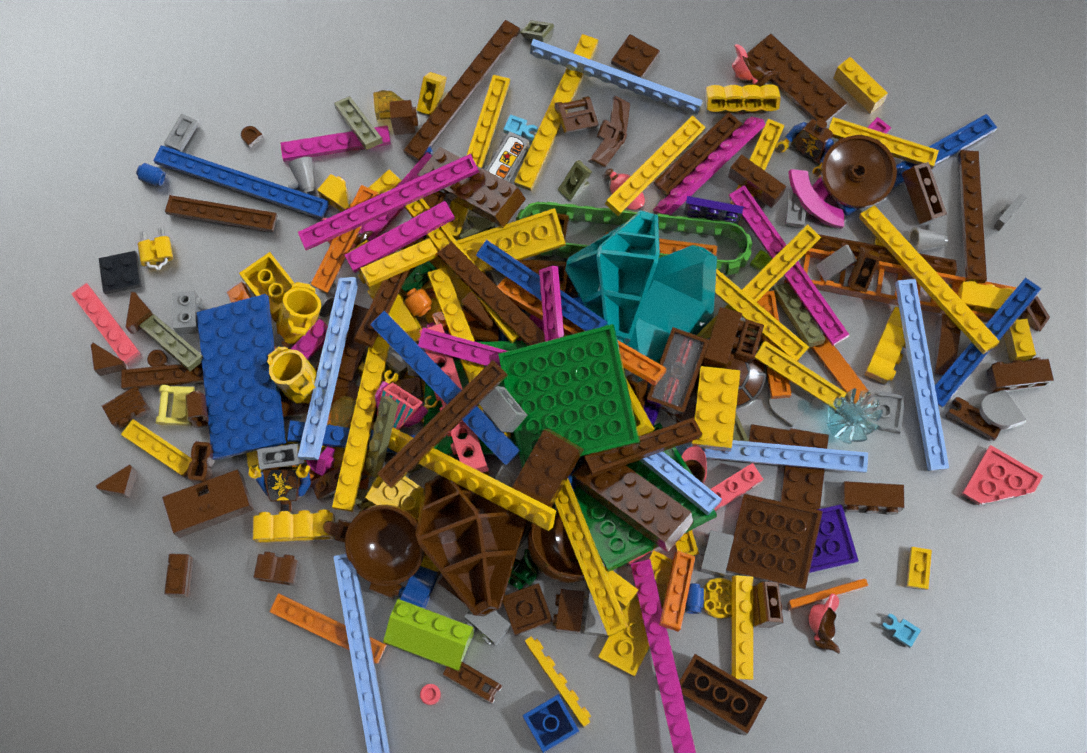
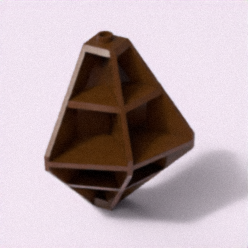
M438 475L424 485L416 537L419 546L473 615L486 616L501 608L526 519Z

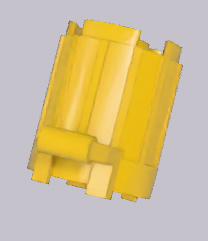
M296 282L283 297L276 326L277 334H280L286 343L295 345L317 322L321 309V300L315 293V288L310 286V284Z
M278 346L268 355L267 362L270 365L269 375L289 400L294 401L296 404L310 403L313 389L316 388L317 371L298 350Z

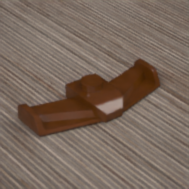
M617 96L612 98L610 122L607 120L602 121L596 136L603 141L588 160L589 163L597 167L606 168L621 145L625 143L627 137L630 103Z

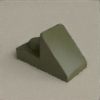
M530 20L520 33L523 38L535 39L547 44L552 38L554 24Z
M580 160L576 161L558 190L570 201L574 200L589 186L590 183L587 180L592 171Z
M467 215L468 224L471 229L464 230L459 239L495 228V223L486 218Z

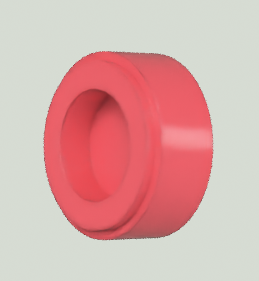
M427 684L421 689L420 698L426 705H435L441 698V692L436 685Z

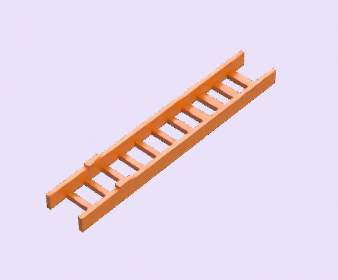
M810 248L803 255L805 256L804 271L808 273L810 257L824 260L836 251L829 252ZM879 261L880 264L876 268V270H879L876 292L868 291L865 293L844 286L846 269L840 272L839 284L829 280L825 282L822 275L820 281H811L820 291L899 306L896 287L894 295L881 293L884 272L897 274L896 282L902 280L903 275L912 276L902 265ZM937 272L947 284H952L951 289L958 295V288L963 282H966V278ZM916 281L918 295H920L921 286ZM992 282L977 283V284H981V285L991 284V285L996 286L997 288H1002V289H1004V288H1012V289H1014V290L1016 289V287H1013V286H1007V285H1002V284H997V283H992ZM932 298L930 302L920 301L921 310L946 314ZM972 311L985 323H988L994 316L992 314Z

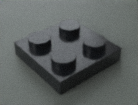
M136 251L98 258L102 289L105 295L142 287Z

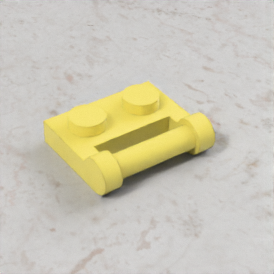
M160 385L159 413L155 423L158 425L192 426V422L187 419L185 396L195 391V388ZM174 394L171 418L166 417L168 395Z

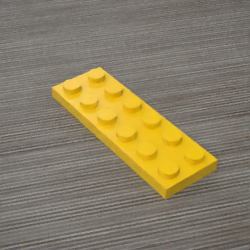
M653 550L649 559L651 560L663 609L673 560ZM638 594L635 595L626 609L622 610L629 628L609 636L598 656L599 659L635 677L650 647Z

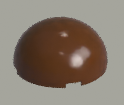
M388 504L375 505L360 512L350 523L345 537L347 558L351 561L357 573L365 580L381 586L397 585L411 578L421 566L425 555L416 537L418 521L405 509Z
M554 507L552 509L556 510L552 529L548 531L534 523L530 527L528 549L535 566L552 580L562 583L584 581L585 577L558 509Z

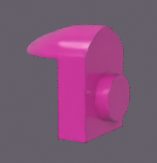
M327 447L319 456V460H306L307 464L311 467L310 469L321 476L328 473L335 462V458H333L335 449Z

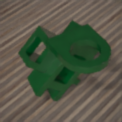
M525 549L521 560L515 558L508 581L509 584L519 590L525 584L531 586L539 575L537 567L531 559L529 549Z

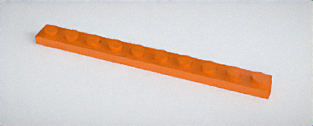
M505 277L497 285L515 305L543 321L542 301L508 277ZM562 315L563 331L569 336L585 331ZM618 341L623 367L655 386L664 376L667 368Z

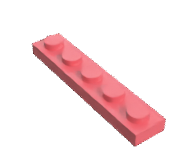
M87 283L71 293L125 364L141 354Z

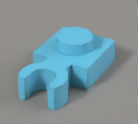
M510 114L503 130L506 134L512 132L519 136L525 135L528 140H534V135L529 132L534 131L537 133L538 127L535 125L527 126V120Z
M888 614L887 618L892 621V625L883 623L881 625L882 628L893 630V638L909 648L912 647L921 629L905 619H902L899 623L893 614Z

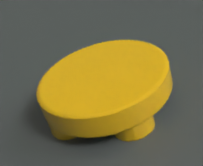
M715 578L708 581L703 587V610L709 616L716 619L731 617L732 581L725 578Z

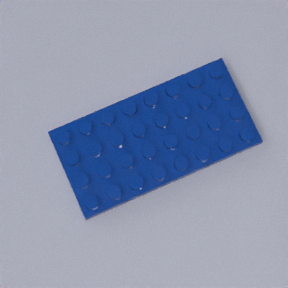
M262 294L197 312L201 355H203L202 368L209 420L210 444L213 447L212 459L220 460L257 451L260 448L286 444L280 388L269 375L270 365L267 362L268 355L275 350L269 296Z

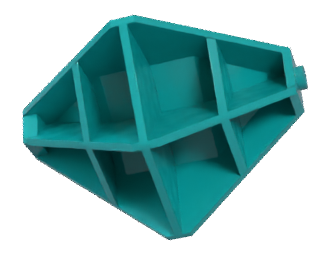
M641 210L626 223L569 257L565 268L585 307L607 321V325L613 324L617 340L625 345L632 338L660 254L658 215Z
M691 245L659 258L636 327L627 346L632 347L659 364L672 327L697 335L714 318L717 256L703 247Z

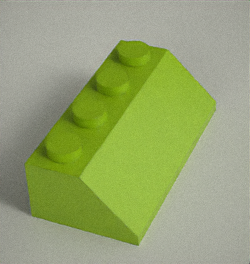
M397 599L389 617L383 643L459 671L474 636V630L472 626Z

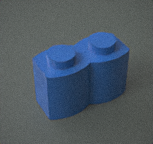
M420 566L416 573L408 579L406 587L402 586L398 596L401 598L400 600L425 609L437 582L438 572Z

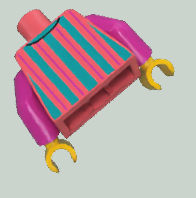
M388 370L384 374L385 382L381 383L375 394L376 407L378 409L382 396H390L398 403L393 428L401 430L403 427L409 428L419 423L428 413L429 408L437 406L438 401L433 405H429L428 401L432 396H428L425 399V405L422 406V401L393 383L398 380L399 375L395 373L393 378L390 379L392 371Z

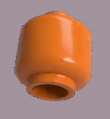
M413 288L406 293L407 298L404 304L413 316L422 317L432 309V300L424 289L416 290Z

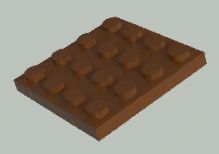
M743 494L726 571L806 590L823 511Z

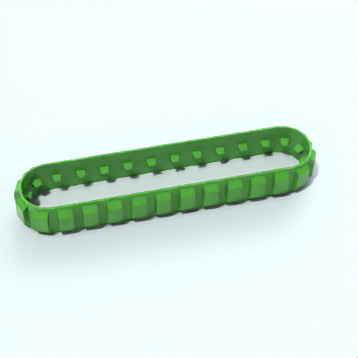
M538 201L528 204L525 209H521L516 217V221L555 208L558 214L569 215V220L621 226L638 212L624 210L617 216L610 208L583 207L575 204ZM658 214L659 230L720 236L735 240L739 248H742L743 253L739 252L735 260L717 259L716 269L722 274L728 276L738 273L740 267L745 268L752 253V241L750 235L745 232L743 227L722 220L712 221L703 218L693 219L685 216L675 217L667 214ZM566 243L565 246L541 253V256H559V258L568 259L588 245ZM660 253V254H659V258L664 257V256L669 255V254Z

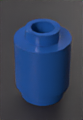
M147 163L139 165L136 171L139 180L154 186H161L166 177V173L161 168Z
M691 583L685 613L701 614V609L704 607V588H700V584Z

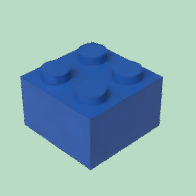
M559 694L522 715L542 753L550 751L579 733V729Z

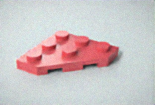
M990 445L961 495L977 505L1024 496L1035 492L1043 475Z

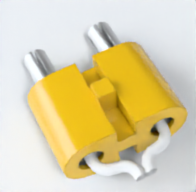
M164 227L158 228L159 237L154 238L152 241L147 239L145 231L139 232L141 241L137 245L142 266L161 270L163 265L173 260L170 238L165 236ZM156 262H161L158 267L156 266Z

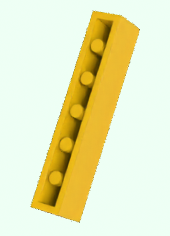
M366 240L365 242L361 243L360 245H358V246L355 247L354 249L350 250L349 252H351V251L357 249L358 247H360V246H362V245L368 243L369 241ZM359 270V279L363 284H367L366 280L364 279L361 273V270ZM382 282L370 286L369 290H367L372 299H374ZM399 292L389 315L418 344V338L421 336L419 331L422 330V327L404 304L405 299L401 292Z

